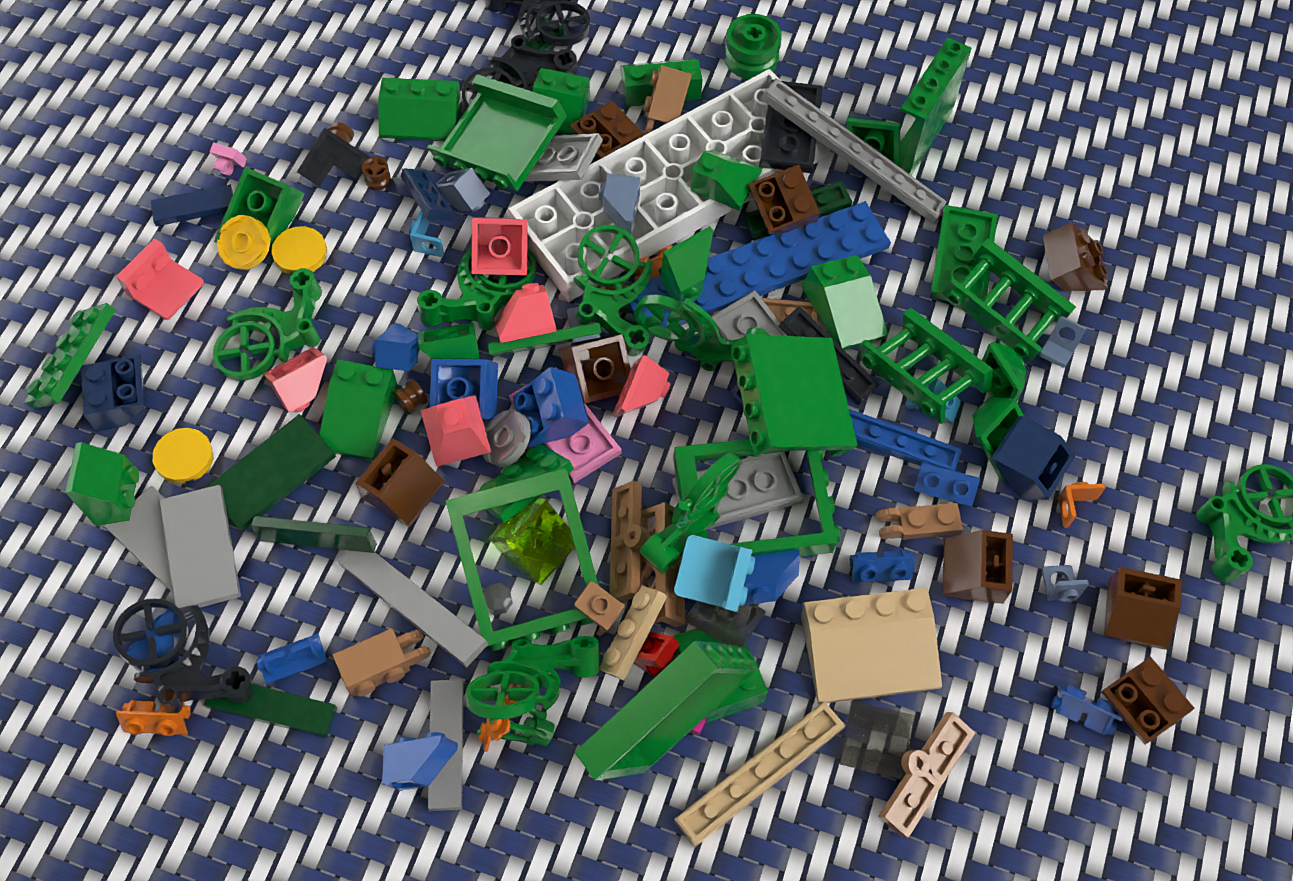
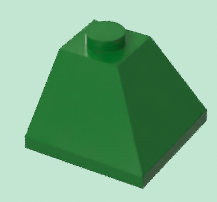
M847 118L846 125L850 132L900 167V123Z
M716 150L703 151L692 170L691 191L740 211L751 192L748 184L758 180L762 173V168Z
M711 227L663 252L660 283L673 299L683 303L686 297L694 302L702 294L713 236V229Z
M473 322L418 332L419 350L433 359L480 360Z
M992 342L988 344L982 358L983 362L993 368L992 385L987 391L991 397L1015 399L1017 402L1024 389L1026 376L1024 361L1020 356L1016 355L1012 347Z
M989 396L972 415L976 437L999 479L1005 481L1004 476L990 459L1017 417L1024 415L1015 399Z

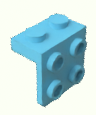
M695 535L688 536L674 586L675 594L737 612L739 605L744 606L748 588L744 587L746 574L751 575L755 565V557L751 556L752 550Z

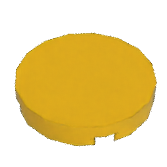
M238 215L229 219L221 227L219 232L221 233L220 239H217V250L225 264L238 270H249L257 267L265 259L270 247V236L268 229L261 221L251 216Z
M306 226L293 227L283 231L276 237L272 244L271 254L276 266L286 274L290 275V273L301 268H307L315 272L325 261L327 246L323 236L315 229Z
M180 428L165 434L157 442L153 450L152 462L158 474L166 481L175 484H185V481L192 479L195 481L201 478L210 469L214 460V453L210 441L202 432L192 428Z

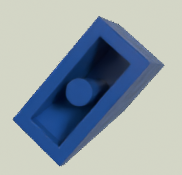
M799 550L753 555L755 557L754 569L751 575L746 574L744 587L748 588L745 605L773 602L781 596L799 576Z

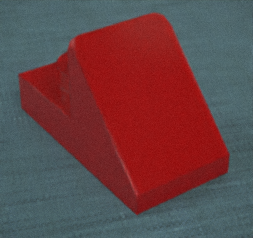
M650 631L633 664L651 676L656 677L674 658V652L680 643L673 636Z

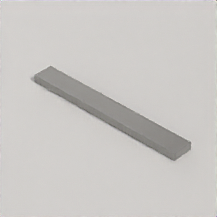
M774 79L761 100L933 223L938 218L947 201L779 79Z

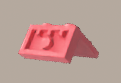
M155 238L116 276L127 296L165 320H169L204 285L202 278L171 260L163 243Z

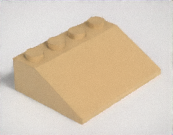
M927 588L804 603L801 620L818 704L824 701L832 703L942 688L935 619Z

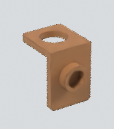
M592 581L574 603L576 609L600 626L596 632L599 636L608 631L625 606Z

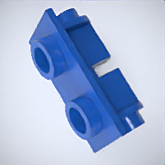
M922 462L917 473L914 491L972 507L980 478Z
M905 550L882 552V557H878L877 552H855V555H850L849 558L850 567H853L851 581L912 580L915 556H912L910 552L906 553Z
M315 634L260 654L256 662L260 672L262 671L265 684L267 685L327 663L320 636Z
M1071 684L1067 688L1061 685L1058 686L1059 692L1063 695L1061 698L1055 696L1051 708L1056 709L1055 713L1078 722L1082 712L1087 714L1083 723L1084 726L1104 736L1106 734H1114L1117 724L1113 722L1114 718L1120 721L1123 718L1109 701L1099 698L1098 702L1085 697L1086 691Z

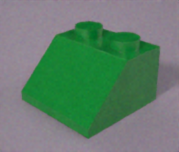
M540 68L532 92L557 99L567 117L556 133L576 135L570 129V125L583 118L590 101V78Z
M83 442L76 443L65 493L95 526L130 521L131 510L135 505L134 494L136 483L139 482V472L137 467L133 466L124 454Z

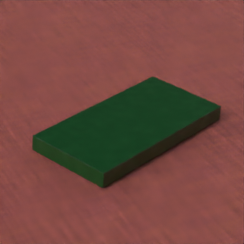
M298 414L205 488L216 485L222 487L227 515L239 530L243 532L252 524L254 516H263L337 456L306 420Z

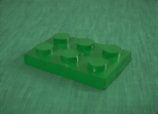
M540 444L529 449L526 455L517 462L505 467L501 474L493 480L484 483L477 492L566 468L569 474L574 470V467L570 460ZM540 495L486 509V511L505 523Z

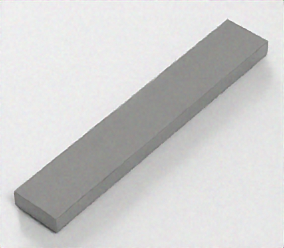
M348 550L337 560L343 569L466 668L488 646L486 639L377 553Z

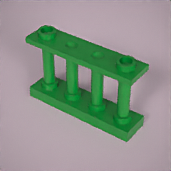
M987 238L973 256L978 261L977 265L961 283L952 278L941 294L952 305L958 306L999 340L1012 347L1017 356L1030 362L1042 349L1035 342L1053 321L1057 323L1060 317L1067 318L1076 306ZM989 270L1000 280L987 296L981 300L969 290L983 273ZM1011 287L1022 298L1004 318L991 307L1006 289ZM1033 304L1044 315L1026 336L1014 326V323L1029 305Z
M912 308L903 313V330L884 344L876 348L867 340L861 342V361L864 366L875 371L920 407L926 416L932 417L940 424L945 422L946 403L963 390L971 386L978 389L981 393H985L991 388L993 368ZM907 340H913L921 346L898 363L893 362L886 356ZM928 355H933L941 361L917 379L906 372V370ZM948 370L954 371L962 377L938 395H935L926 387Z

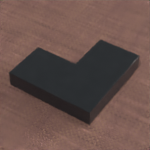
M324 127L297 170V173L320 187L335 165L357 180L362 172L363 162L370 157Z

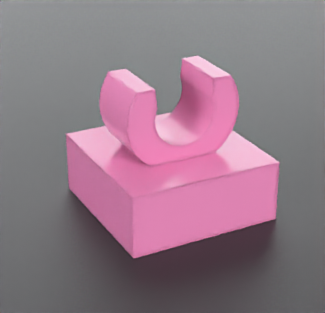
M214 142L210 149V153L217 158L214 168L220 170L221 174L231 176L234 165L244 168L247 158L237 149Z

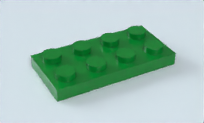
M950 205L944 206L930 298L948 301L941 294L952 278L961 283L977 265L978 261L973 256L987 238L993 242L995 241L998 214ZM986 270L969 290L981 300L988 293L990 271Z
M104 303L82 311L79 310L73 315L70 320L71 328L56 343L58 349L53 356L48 357L41 367L43 373L40 378L34 380L28 387L27 394L29 395L24 402L25 404L36 409L60 403L116 311L115 308L108 303Z

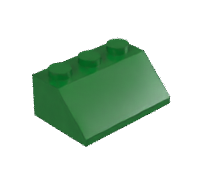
M691 58L620 65L626 107L642 106L645 104L646 97L652 96L654 86L650 85L654 70L658 71L660 66L692 74L685 101L701 100L703 79L699 59Z
M382 77L378 96L379 138L445 141L460 119L462 99L459 81Z

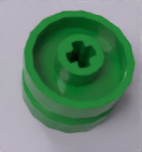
M746 14L733 20L727 29L725 64L728 69L736 76L744 79H751L768 69L774 72L779 62V50L782 40L781 29L778 24L771 18L761 14Z

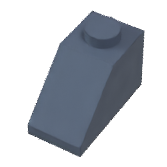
M472 168L448 172L436 183L446 201L460 212L477 211L485 204L484 199L490 195V192Z
M608 173L606 184H601L599 190V200L603 201V211L615 226L626 230L632 236L640 198V177Z

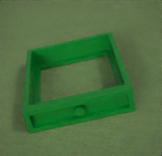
M743 439L675 447L673 464L679 501H685L687 494L698 480L695 462L720 459L729 452H733L738 457L754 455L750 440ZM806 450L822 533L731 543L730 545L751 549V556L799 550L800 557L833 553L837 543L840 542L841 536L838 524L833 522L832 514L835 512L833 497L828 496L826 487L829 485V476L827 469L822 468L823 450ZM767 451V452L764 453V454L779 453V452H788V451ZM707 529L696 536L708 539Z
M567 468L445 500L480 633L486 639L488 646H491L492 651L509 647V640L521 637L529 641L540 638L539 632L551 629L552 634L569 630V623L581 620L582 625L594 623V621L574 608L493 631L463 516L559 490L585 586L591 581L598 585Z
M694 641L574 753L594 780L645 773L757 671L751 664L754 660L753 657L741 645L737 647L731 644Z

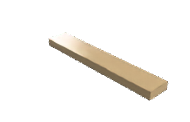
M824 701L674 819L675 823L695 848L845 728L844 723Z

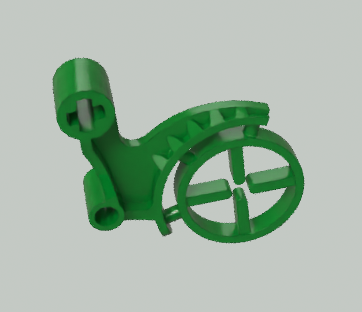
M614 225L597 226L585 234L578 248V264L584 275L582 277L576 275L573 280L584 293L582 303L576 312V321L581 325H587L592 320L596 323L598 322V324L600 323V326L611 336L623 334L627 355L637 356L647 346L649 333L643 326L632 325L621 319L619 310L636 300L644 291L651 276L653 261H639L638 245L626 230ZM603 232L617 234L608 250L609 254L614 253L620 240L624 238L633 251V265L616 255L612 257L611 262L628 271V273L618 279L600 278L608 263V258L605 257L595 274H593L584 262L583 247L599 256H604L606 250L588 240L589 238ZM637 267L644 269L642 275L635 283L622 289L621 284L632 277ZM590 280L591 282L597 285L605 287L614 286L615 290L599 289L597 287L592 286L587 281ZM633 337L639 339L636 345L630 342Z
M469 248L462 257L458 267V284L463 294L462 297L457 300L442 298L441 294L435 290L423 291L417 297L421 322L431 327L437 326L442 322L471 320L478 322L480 329L491 330L495 325L494 318L502 305H506L516 290H521L522 286L534 281L536 276V260L533 253L527 248V259L531 266H527V276L517 283L506 285L508 275H501L499 284L491 282L483 274H477L478 279L474 280L469 272L472 263V248Z
M301 268L290 276L294 306L290 311L284 312L270 307H254L238 311L227 317L231 327L227 328L218 337L213 348L214 362L226 377L237 381L257 378L272 366L276 356L279 357L281 362H287L290 351L304 345L314 347L319 344L321 337L311 322V318L315 310V302L322 296V289L311 270ZM247 321H259V322H264V323H266V324L263 326V325H261V324H259V323L247 322ZM272 327L277 329L280 334L279 350L277 349L274 337L269 331ZM249 331H258L265 334L269 338V342L249 346ZM239 333L242 347L245 350L248 349L252 355L268 352L265 359L251 370L250 359L245 352L242 353L239 348L223 350L225 344ZM241 357V372L230 371L222 366L221 360Z
M647 295L639 300L634 311L637 323L653 336L667 341H674L678 351H688L699 359L700 366L703 369L715 371L718 363L733 361L731 346L739 339H723L712 317L692 300L686 297L683 303L678 300L663 295ZM646 307L654 316L646 317L642 308ZM663 308L673 311L669 313L666 327L668 329L659 326L662 325L665 317V310ZM685 320L689 328L685 330L677 321ZM756 327L747 329L745 335H769L765 330Z
M733 452L725 454L707 469L693 485L685 501L682 502L680 500L677 503L672 518L673 524L663 531L655 533L641 547L639 552L661 574L670 569L682 555L688 536H696L713 526L721 515L717 512L718 505L727 495L729 490L728 484L742 465V460Z
M1267 464L1251 467L1239 478L1236 487L1234 482L1226 481L1222 489L1223 497H1211L1196 512L1198 521L1205 525L1209 524L1212 530L1216 558L1212 569L1214 575L1220 581L1225 583L1235 582L1253 565L1251 554L1245 548L1240 547L1238 536H1244L1251 540L1268 544L1284 543L1293 540V513L1290 517L1285 518L1278 499L1293 498V476L1279 467ZM1256 475L1262 492L1246 493L1245 485L1248 476ZM1268 475L1276 477L1288 487V489L1277 490L1272 494V499L1267 503L1273 517L1263 514L1251 503L1263 501L1268 497V492L1272 489ZM1283 526H1287V527H1288V529H1286V530L1272 528V527H1283Z
M579 636L553 645L533 644L524 638L512 641L510 655L504 661L491 663L487 668V674L477 677L467 686V707L472 713L489 719L517 717L531 711L538 703L543 704V709L548 710L557 701L561 692L560 678L554 669L570 670L573 675L584 678L594 676L599 672L598 640L592 636ZM499 684H501V685H500V687H501V692H500V693H498V689H497V688H487V687H490V686H494V685H499ZM510 684H516V685L524 686V687H526V688H509V687H510ZM539 685L547 691L544 696L540 695ZM508 695V700L519 702L505 705V696ZM479 701H496V704L489 705Z

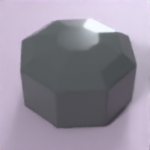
M502 583L488 585L483 592L487 610L493 615L506 613L513 604L510 588Z

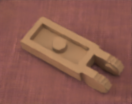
M957 503L903 507L899 509L889 508L875 513L878 522L899 521V525L882 527L879 530L881 539L902 538V540L951 536L959 535L963 531Z

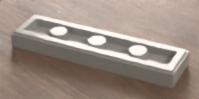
M463 679L431 681L430 733H444L446 738L458 743V749L428 786L429 811L462 810Z

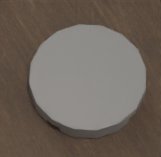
M509 410L502 411L496 415L485 430L488 433L487 439L491 452L483 454V457L487 462L500 468L516 462L524 453L530 439V423L525 415Z

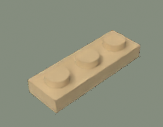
M641 586L633 597L632 605L625 619L620 623L610 648L607 649L603 656V661L599 667L601 671L625 681L667 595L659 590Z

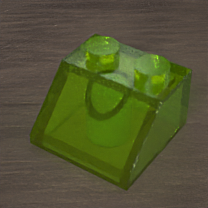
M542 498L535 499L507 522L502 523L489 537V540L509 562L539 585L544 583L575 548L570 528L550 503Z

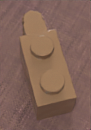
M660 66L658 71H653L650 85L654 86L652 96L646 97L643 111L647 112L646 118H648L644 136L653 131L654 121L663 122V125L681 116L692 74L665 66Z
M393 628L333 654L345 687L351 697L356 695L365 696L373 692L375 687L385 682L393 683L402 679L405 673L411 671L410 666L430 657V649L425 646L403 654L402 651L420 642L424 637L423 633L417 629L396 637Z

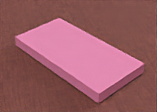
M524 387L509 395V400L514 407L515 404L513 396L520 390H522ZM586 404L584 406L589 424L569 438L543 444L570 460L574 470L568 475L573 484L621 454L619 445Z

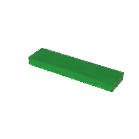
M597 322L504 343L500 341L491 342L488 344L489 354L492 357L570 343L574 338L600 334V337H602L600 323L598 324Z

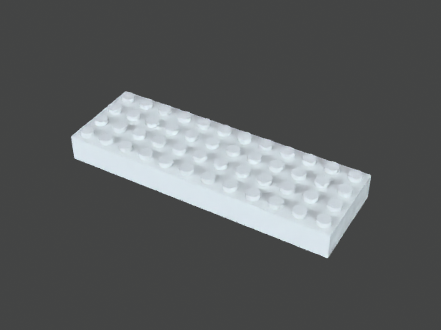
M770 69L590 164L582 180H560L508 208L509 218L528 220L527 248L533 253L535 260L568 302L584 293L573 280L576 275L580 277L584 275L577 259L578 248L582 238L587 232L597 226H615L603 211V201L599 200L600 185L606 184L608 173L640 177V198L632 237L639 248V259L654 255L659 250L677 242L734 209L692 192V170L703 151L716 150L759 167L768 106L761 98L769 88L771 80L779 79ZM818 140L816 141L814 164L828 157L830 149ZM762 168V173L758 180L783 170ZM751 192L747 197L745 203L753 199ZM603 232L588 239L606 250L604 256H599L583 247L584 262L593 274L597 271L603 258H608V263L600 278L611 279L625 271L611 262L614 255L633 265V251L624 238L620 240L614 253L609 254L608 250L617 234ZM590 280L587 281L589 284H591V285L594 286V287H597V286H598L597 284L591 282Z

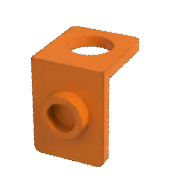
M1076 482L1072 485H1065L1057 498L1064 528H1069L1076 518L1073 501L1097 500L1105 490L1104 484Z

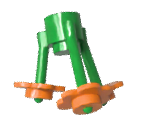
M511 684L509 688H525V687H524V686H521V685H516V686H514L513 684ZM508 695L505 696V705L519 702L508 700ZM534 708L529 711L533 718L527 717L523 725L510 722L509 718H487V723L482 722L480 729L477 731L479 735L478 741L483 743L485 752H488L492 738L495 741L503 739L523 742L531 746L538 744L546 747L552 739L555 725L553 722L546 720V712ZM509 729L517 732H521V735L507 732L509 731Z

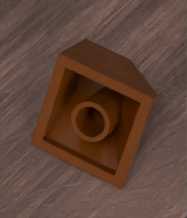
M623 334L559 349L564 371L576 375L584 404L621 394L631 370Z

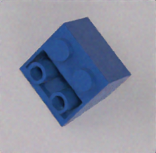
M549 367L513 396L516 411L525 415L530 423L531 433L528 447L569 438L589 424L574 373Z

